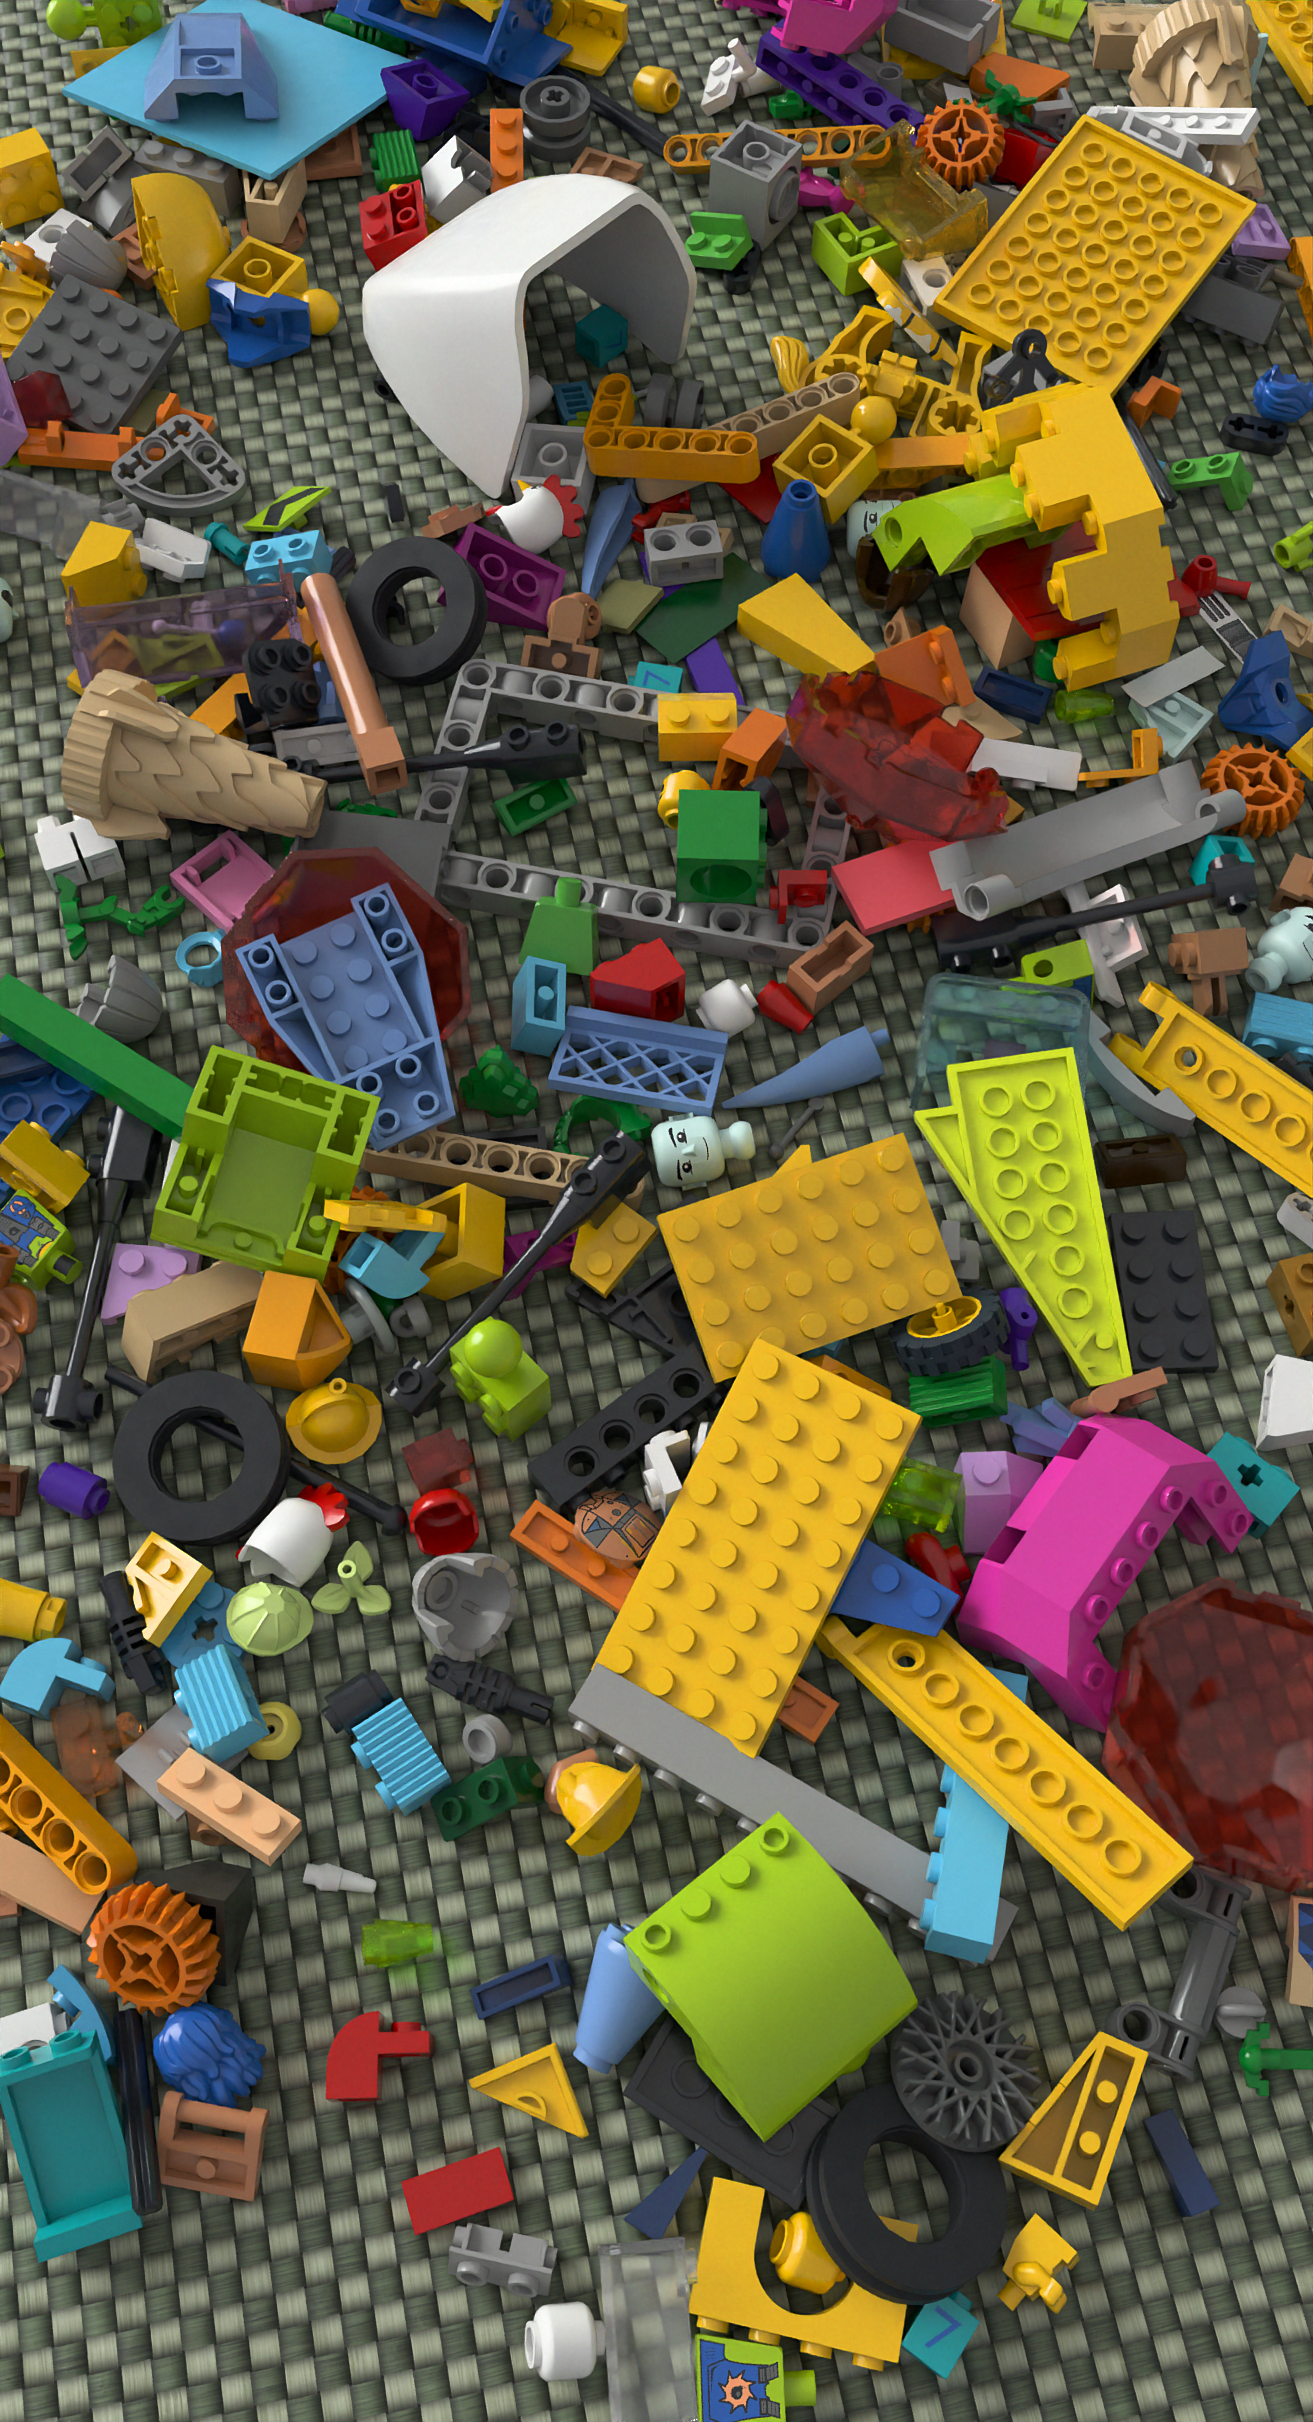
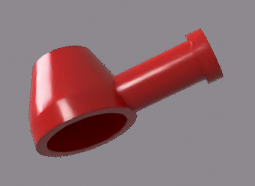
M1209 555L1196 556L1186 567L1181 577V581L1194 591L1196 597H1207L1213 594L1214 591L1239 596L1240 599L1246 600L1251 586L1250 581L1242 582L1218 576L1216 560Z

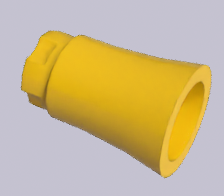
M0 1577V1636L13 1637L33 1643L38 1640L58 1638L65 1623L68 1601L52 1597L49 1592L29 1588Z

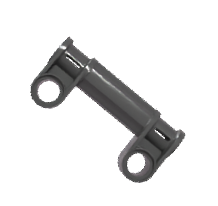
M1195 1864L1181 1877L1187 1889L1184 1899L1174 1895L1169 1888L1155 1901L1163 1910L1195 1923L1167 2014L1146 2003L1132 2002L1116 2007L1109 2012L1104 2026L1106 2034L1148 2052L1145 2063L1149 2064L1152 2068L1164 2075L1186 2083H1194L1196 2074L1192 2071L1195 2058L1200 2042H1206L1209 2034L1208 2031L1230 1959L1240 1933L1236 1925L1243 1902L1249 1900L1252 1894L1251 1889L1244 1884L1212 1873ZM1126 2014L1133 2015L1141 2024L1142 2033L1138 2041L1131 2040L1124 2032L1123 2019Z

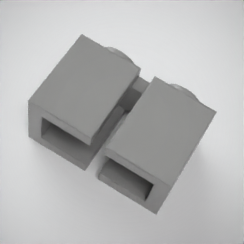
M108 124L87 145L86 148L91 153L87 156L82 150L61 173L65 180L85 201L107 180L103 173L105 169L112 175L132 155L131 149Z

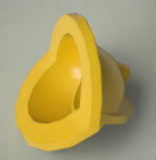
M335 1378L330 1383H322L305 1390L292 1401L285 1415L286 1430L293 1445L308 1459L326 1465L343 1464L362 1456L376 1441L383 1423L382 1405L374 1393L359 1384L345 1382L342 1378Z
M594 1762L575 1763L562 1771L556 1783L557 1802L564 1817L576 1829L566 1842L578 1855L592 1857L606 1851L621 1838L631 1824L640 1803L642 1790L641 1767L638 1763L628 1773Z

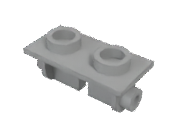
M468 2222L467 2227H456L453 2244L449 2249L448 2274L456 2275L459 2281L471 2286H483L486 2282L507 2287L509 2292L520 2297L532 2298L537 2296V2294L549 2296L552 2271L554 2270L558 2248L548 2246L549 2240L513 2233L510 2251L507 2252L500 2250L503 2230Z

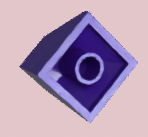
M426 58L381 69L380 76L395 122L405 131L407 129L411 130L414 140L424 141L441 135L457 115L458 109L469 100L470 92Z

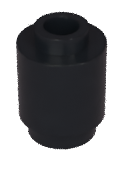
M373 1669L366 1675L360 1672L326 1695L324 1698L328 1706L321 1711L336 1734L345 1730L350 1737L354 1734L352 1728L394 1701V1698L380 1675Z

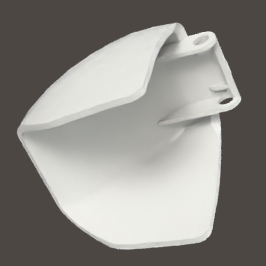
M579 173L549 175L519 182L479 200L372 275L365 282L362 295L363 332L382 375L409 416L432 443L491 498L497 499L508 490L513 465L528 416L530 384L523 312L527 286L535 276L548 268L583 290L599 304L602 305L604 303L615 312L620 313L628 320V329L663 362L674 364L684 356L697 290L695 268L668 214L653 198L637 186L609 177Z

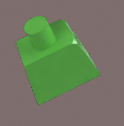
M559 877L556 897L542 896L536 902L521 948L518 964H524L527 956L566 964V972L590 976V973L599 966L598 908L595 904L580 902L581 880Z

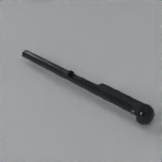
M114 1364L107 1369L104 1375L106 1381L139 1398L154 1387V1385ZM212 1415L196 1417L187 1422L244 1452L243 1438L235 1425L225 1423ZM291 1457L290 1477L307 1486L314 1487L315 1490L325 1483H331L339 1493H343L348 1498L349 1503L347 1507L383 1525L382 1535L396 1536L406 1528L408 1514L401 1504L397 1503L392 1506L315 1465L310 1467Z

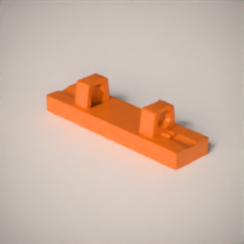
M47 421V429L26 428L29 436L19 447L18 457L20 464L111 471L117 459L146 437H136L132 427H120L119 435L64 431L62 422ZM153 448L148 451L146 457L152 461H159L165 457L166 451L162 448ZM138 460L139 466L142 464L141 460Z

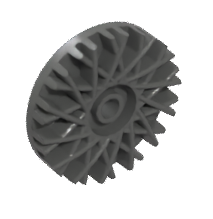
M954 1990L948 1996L942 1992L932 2001L930 1997H927L902 2021L894 2035L891 2047L890 2064L892 2078L899 2098L907 2112L934 2139L961 2151H991L1013 2139L1036 2112L1034 2107L1038 2104L1039 2098L1033 2097V2092L1041 2085V2079L1035 2076L1039 2071V2067L1029 2068L1027 2059L1034 2049L1032 2046L1022 2045L1026 2040V2036L1022 2034L1015 2039L1008 2030L1014 2023L1012 2017L1002 2021V2009L998 2008L992 2014L983 2009L987 2002L986 1998H981L976 2003L974 1995L968 1994L963 2000H957V1991Z

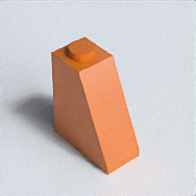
M993 52L972 66L969 74V87L980 95L983 93L993 95L994 92L987 88L985 84L986 70L990 69L995 75V80L1002 83L1003 86L1006 84L1014 85L1018 89L1020 96L1026 98L1038 97L1037 102L1057 100L1059 88L1066 87L1068 92L1071 75L1060 70ZM1033 104L1020 106L1022 114H1026L1030 119Z
M755 707L721 747L711 790L742 791L743 787L757 776L762 775L769 779L783 754L791 721Z

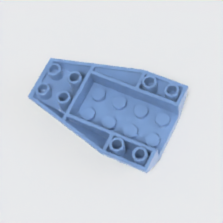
M243 13L176 14L145 78V119H154L157 122L179 119V93L196 96L202 92H218L221 95L243 92L245 118H254L257 121L279 118L277 77Z
M388 882L351 898L350 901L354 912L280 945L272 933L235 950L270 1026L314 1077L381 1097L368 1140L377 1153L456 1118L424 955Z

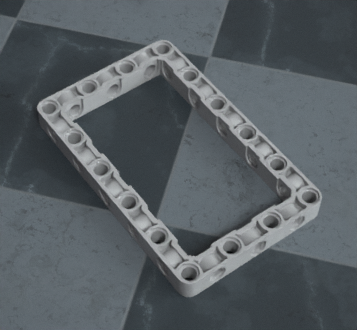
M473 659L463 664L459 670L433 755L464 751L465 748L485 742V731L489 718L493 719L494 716H498V713L526 718L527 722L543 725L558 719L564 721L566 725L579 723L583 729L599 731V735L644 742V740L658 742L657 694L671 693L485 659ZM736 704L737 728L755 707ZM761 709L791 721L783 754L776 766L788 769L794 766L820 770L822 774L801 870H827L824 905H814L808 908L793 905L792 914H786L785 924H777V911L736 903L676 902V892L450 851L452 841H457L467 808L466 794L470 781L475 779L478 769L467 768L466 766L428 771L413 820L452 824L447 856L449 870L447 877L444 876L442 882L440 904L531 920L536 902L542 896L556 897L558 878L570 877L582 881L580 902L597 905L598 933L648 943L661 938L665 945L669 947L789 969V966L811 948L815 949L822 944L823 938L830 933L838 895V888L830 872L832 866L845 862L858 792L865 766L868 737L860 727L850 724ZM854 775L859 776L858 782L853 780ZM495 886H504L502 888H493ZM647 914H655V915H658V916H656V917H647V916H645V915H647ZM731 928V929H734L735 931L726 932V931H723L722 929ZM800 943H810L813 946H803Z

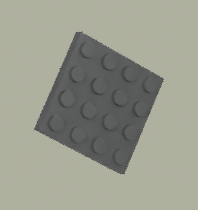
M67 273L5 363V367L17 400L81 432L119 435V428L124 427L128 423L185 336L181 328Z

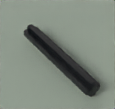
M129 2008L115 2013L113 2027L132 2209L137 2216H146L162 2209L163 2196L143 2018L137 2008Z

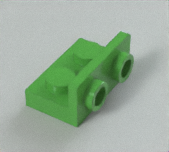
M693 211L689 216L694 234L688 237L684 246L694 267L732 270L754 246L743 215Z

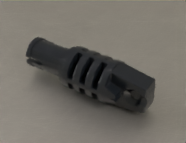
M119 1570L103 1576L98 1580L97 1584L101 1589L111 1615L108 1618L107 1628L112 1635L111 1639L116 1646L117 1655L121 1659L122 1668L127 1679L135 1680L141 1694L154 1696L168 1688L161 1663L165 1661L162 1649L143 1637L142 1631L147 1628L144 1615L136 1610L133 1592L126 1572Z
M434 1654L425 1677L426 1682L451 1695L457 1701L497 1716L510 1712L537 1722L544 1727L550 1717L549 1713L532 1706L536 1705L552 1711L555 1697L553 1696L549 1697L517 1685V1679H514L513 1675L475 1661L460 1662L440 1654Z

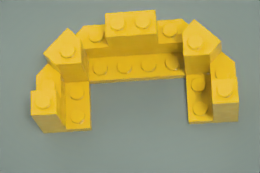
M1067 382L1016 397L1011 403L979 412L982 432L969 435L968 449L963 454L967 474H973L975 481L1010 472L1014 487H1020L1024 495L1026 514L1029 518H1034L1040 532L1082 520L1086 535H1092L1098 550L1055 562L1053 564L1051 580L1047 582L1050 601L1053 604H1058L1064 618L1075 621L1105 612L1104 621L1100 623V628L1059 640L1057 655L1052 661L1057 679H1063L1068 692H1072L1168 663L1180 614L1178 601H1170L1167 581L1174 580L1170 548L1167 545L1161 547L1158 526L1166 524L1164 509L1107 387L1101 385L1093 387V384L1085 383L1075 385V382Z

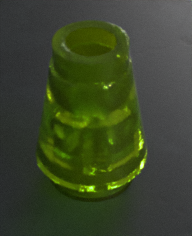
M1067 688L1059 690L1054 701L1056 718L1059 721H1065L1067 724L1108 716L1113 710V697L1111 693L1083 688L1068 692Z
M373 1918L372 1924H362L361 1946L363 1965H375L377 1970L423 1956V1954L433 1953L431 1922L421 1923Z

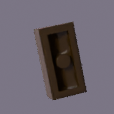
M1173 1133L1099 1141L1094 1146L1101 1179L1106 1189L1176 1182L1185 1179L1187 1153Z

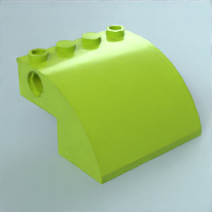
M1010 472L904 501L880 518V524L871 535L875 539L890 572L895 571L899 566H905L906 568L919 564L929 553L939 576L971 567L987 548L1024 537L1029 549L1058 541L1076 522L1040 532L1034 518H1029L1026 514L1024 495L1020 487H1014Z
M212 1045L185 1112L181 1142L154 1209L150 1239L265 1273L267 1270L317 1279L322 1287L340 1232V1222L323 1217L325 1200H350L381 1097Z
M779 1811L622 1939L631 1968L692 2039L698 2065L764 2143L918 2007L917 1998L901 1965L865 1909L823 1857Z

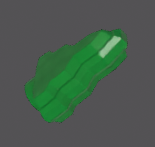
M497 1045L494 1049L487 1050L479 1058L477 1067L469 1069L468 1076L460 1078L458 1095L461 1099H464L465 1106L485 1110L492 1117L504 1118L510 1114L526 1116L532 1109L539 1107L540 1097L537 1088L532 1086L530 1079L521 1074L520 1068L514 1065L500 1045Z

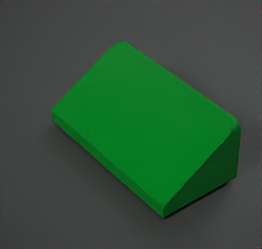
M562 778L532 782L495 801L490 807L512 838L577 804L578 800L567 779Z

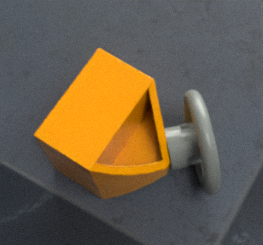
M266 1270L242 1352L256 1384L304 1392L317 1386L329 1376L350 1353L352 1346L363 1341L366 1337L370 1336L380 1350L386 1354H391L395 1351L396 1343L379 1308L366 1289L356 1279L350 1277L345 1280L344 1290L351 1307L337 1314L317 1279Z

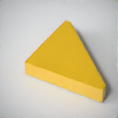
M556 2043L469 2079L471 2088L581 2139L589 2136Z

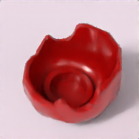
M443 1488L429 1491L415 1500L409 1515L410 1533L414 1534L421 1552L439 1557L447 1554L463 1553L473 1547L479 1537V1523L476 1508L465 1493H460L456 1489Z

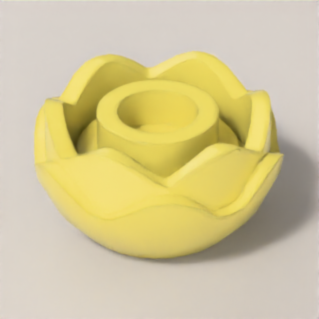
M280 1702L262 1703L259 1707L267 1724L266 1727L273 1726L275 1731L273 1734H268L247 1747V1750L258 1760L284 1759L291 1753L301 1737V1723L295 1711L288 1705Z

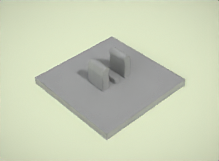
M176 1703L115 1760V1763L178 1823L188 1811L158 1792L156 1782L189 1747L195 1750L188 1736V1730L194 1727L191 1718L184 1715ZM244 1749L220 1764L207 1754L202 1756L229 1773L249 1752Z

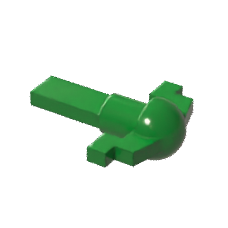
M1257 2022V2029H1247L1243 2046L1238 2054V2061L1243 2070L1246 2086L1256 2088L1258 2096H1269V2080L1260 2078L1262 2069L1313 2070V2049L1260 2048V2039L1270 2038V2023Z

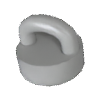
M414 1294L403 1299V1305L398 1306L391 1312L389 1318L390 1328L397 1336L411 1338L417 1335L421 1339L433 1334V1325L419 1295ZM408 1314L412 1326L405 1328L401 1325L400 1319Z
M483 1714L471 1720L463 1729L462 1739L468 1755L481 1765H488L500 1757H504L512 1750V1736L508 1728L499 1718L492 1714Z
M1241 1986L1228 1987L1220 1992L1213 2015V2022L1218 2030L1228 2038L1244 2039L1247 2029H1257V2022H1264L1266 2008L1262 2005L1258 1996L1250 1989Z

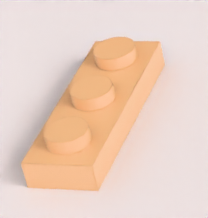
M190 1747L156 1781L158 1792L269 1866L276 1861L302 1831L299 1818Z

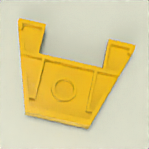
M0 262V352L5 364L55 291L23 274L19 276L6 269L4 264Z

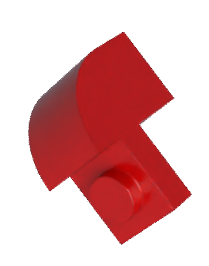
M380 2011L368 2012L352 2019L339 2031L330 2047L327 2058L325 2099L330 2102L382 2101L383 2058L433 2057V2035L430 2031H421L420 2022L391 2023V2032H384V2015Z

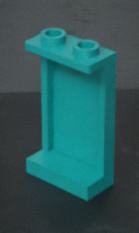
M79 2029L69 2030L53 2037L49 2041V2045L31 2051L28 2046H22L0 2056V2103L37 2226L33 2245L38 2262L41 2263L142 2228L145 2216H137L132 2209L124 2124L96 2029L82 2034Z

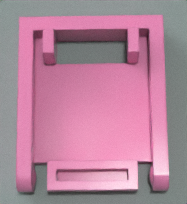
M230 829L169 874L173 886L215 925L224 929L225 933L231 934L232 938L239 934L234 923L238 924L242 929L247 928L280 902V896L276 891L282 894L283 885L287 884L286 879ZM222 856L229 861L227 865L201 883L199 874Z

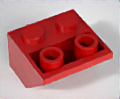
M420 180L409 184H402L396 189L378 196L369 197L367 200L359 203L363 247L376 272L424 240L428 233L423 188Z
M661 938L648 944L641 943L635 946L628 954L614 961L603 962L590 973L591 1009L671 1023L684 1016L686 972Z

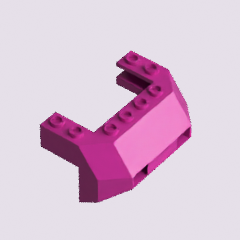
M723 0L722 6L740 11L741 5L750 7L751 13L767 17L768 12L780 14L786 18L784 27L772 26L771 34L781 40L780 46L794 51H798L799 46L809 47L808 52L817 56L827 57L828 52L837 55L856 52L896 12L899 0Z
M1112 1413L1098 1414L1083 1419L1077 1424L979 1561L957 1619L960 1642L1025 1664L1070 1721L1111 1736L1136 1698L1092 1641L1174 1521L1189 1543L1204 1546L1212 1534L1224 1552L1232 1554L1243 1536L1247 1533L1254 1521V1517L1215 1460L1145 1420Z

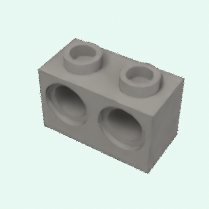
M716 520L644 529L645 559L651 586L662 587L723 578V549Z

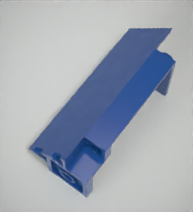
M338 0L335 9L337 14L438 52L523 87L537 78L544 77L574 49L570 44L542 34L544 27L549 24L552 17L553 3L550 0H504L497 20L491 23L469 7L462 9L444 2L437 18L408 11L403 7L400 0ZM410 0V1L413 2L414 4L421 6V5H420L419 3H417L416 1Z

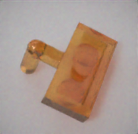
M96 1695L49 1709L63 1777L84 1799L118 1789L119 1783L111 1750L133 1743L139 1739L145 1732L141 1723L133 1714L123 1712L116 1718L117 1728L106 1731L100 1701Z

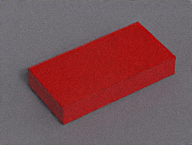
M500 2147L401 2182L415 2236L515 2200Z

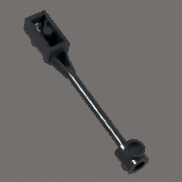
M557 719L547 723L545 728L528 730L523 725H514L499 737L465 748L464 751L406 758L405 763L407 774L466 766L473 769L504 770L511 785L587 775V745L579 723L566 725L564 721ZM291 755L282 760L287 764V769L328 782L327 785L365 780L360 765L321 770L320 764L316 759L301 761L299 757Z
M1233 853L1223 854L1214 858L1208 864L1205 884L1053 917V915L1013 916L1012 910H1008L985 920L977 921L957 911L931 917V938L940 970L950 969L953 976L960 977L970 974L975 969L974 963L989 960L994 968L1008 966L1014 961L1013 954H1018L1020 950L1055 936L1057 932L1209 899L1214 910L1226 908L1228 915H1241L1251 908L1250 902L1257 899L1256 878L1249 862L1241 863L1239 856Z
M118 1105L112 1108L110 1118H99L97 1140L105 1143L102 1154H91L88 1162L89 1178L96 1179L95 1185L98 1188L97 1224L99 1227L65 1375L52 1376L48 1388L38 1387L33 1397V1412L35 1414H42L41 1423L59 1431L80 1432L85 1430L86 1423L97 1424L101 1418L103 1392L101 1389L94 1388L93 1383L83 1379L86 1360L115 1231L120 1226L131 1198L150 1199L164 1136L163 1133Z
M615 1129L609 1137L605 1138L598 1150L581 1169L573 1173L571 1180L559 1192L558 1200L538 1232L539 1236L424 1365L413 1357L405 1367L395 1374L392 1382L384 1390L417 1419L422 1413L433 1410L440 1401L441 1392L447 1386L437 1376L451 1362L449 1349L465 1337L475 1325L491 1316L552 1246H557L586 1223H589L597 1230L653 1167L646 1152L631 1137L619 1129Z

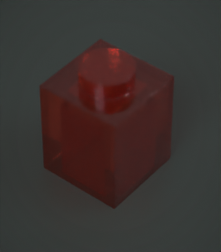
M38 370L11 383L26 426L43 430L47 429V421L62 422L73 417L58 374Z
M451 1427L401 1448L405 1464L420 1497L429 1491L443 1488L452 1489L471 1480L468 1465L474 1463L473 1455L465 1438L457 1441Z

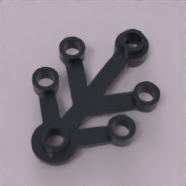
M1029 328L1020 332L1015 337L1012 343L1013 356L996 375H992L986 380L984 390L988 397L997 400L1003 399L998 404V406L1013 402V399L1039 391L1034 384L1035 369L1045 380L1046 388L1055 386L1059 380L1061 384L1070 382L1067 376L1057 373L1045 356L1047 350L1045 335L1040 330ZM1033 343V349L1031 353H1029V348ZM1020 371L1019 383L1008 394L1009 381ZM999 381V390L994 393V386Z

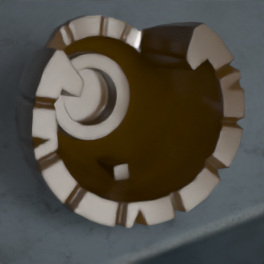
M872 533L870 535L865 534V537L862 536L860 538L856 551V581L862 602L868 609L883 614L897 613L900 607H904V609L911 607L926 592L938 572L929 553L919 564L906 568L905 566H899L895 571L890 572L875 539L871 535Z

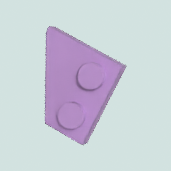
M1257 203L1254 215L1232 242L1231 252L1233 255L1258 257L1264 260H1285L1292 248L1268 205Z
M116 1243L100 1316L103 1325L118 1323L117 1318L126 1315L128 1300L132 1299L137 1293L146 1289L155 1290L168 1285L183 1274L193 1275L200 1272L203 1260L202 1254L192 1251L165 1249V1247Z

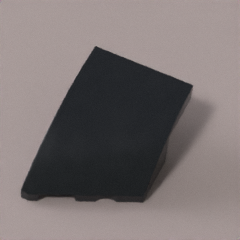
M469 101L458 109L456 123L444 130L442 144L429 152L428 161L456 135L490 162V115L479 114L477 112V104Z

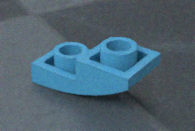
M60 1964L47 1979L58 1990L52 1999L73 2017L79 2011L82 2012L68 2030L79 2029L82 2034L96 2029L106 2064L116 2067L117 2056L114 2029L104 2008L86 1983L72 1969Z

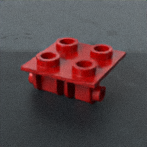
M775 453L760 459V474L754 481L749 483L718 482V486L764 525L770 523L782 497L772 464L782 453Z

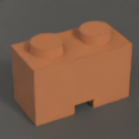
M846 920L823 938L822 944L815 949L811 948L789 966L786 985L812 1015H815L869 971L875 946Z

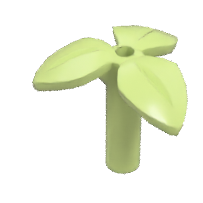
M355 1541L348 1548L342 1562L338 1566V1574L343 1585L328 1583L317 1591L311 1601V1605L315 1609L328 1614L344 1612L352 1598H356L360 1613L369 1616L384 1614L392 1606L389 1593L381 1585H363V1582L373 1573L374 1567L369 1551L360 1541Z

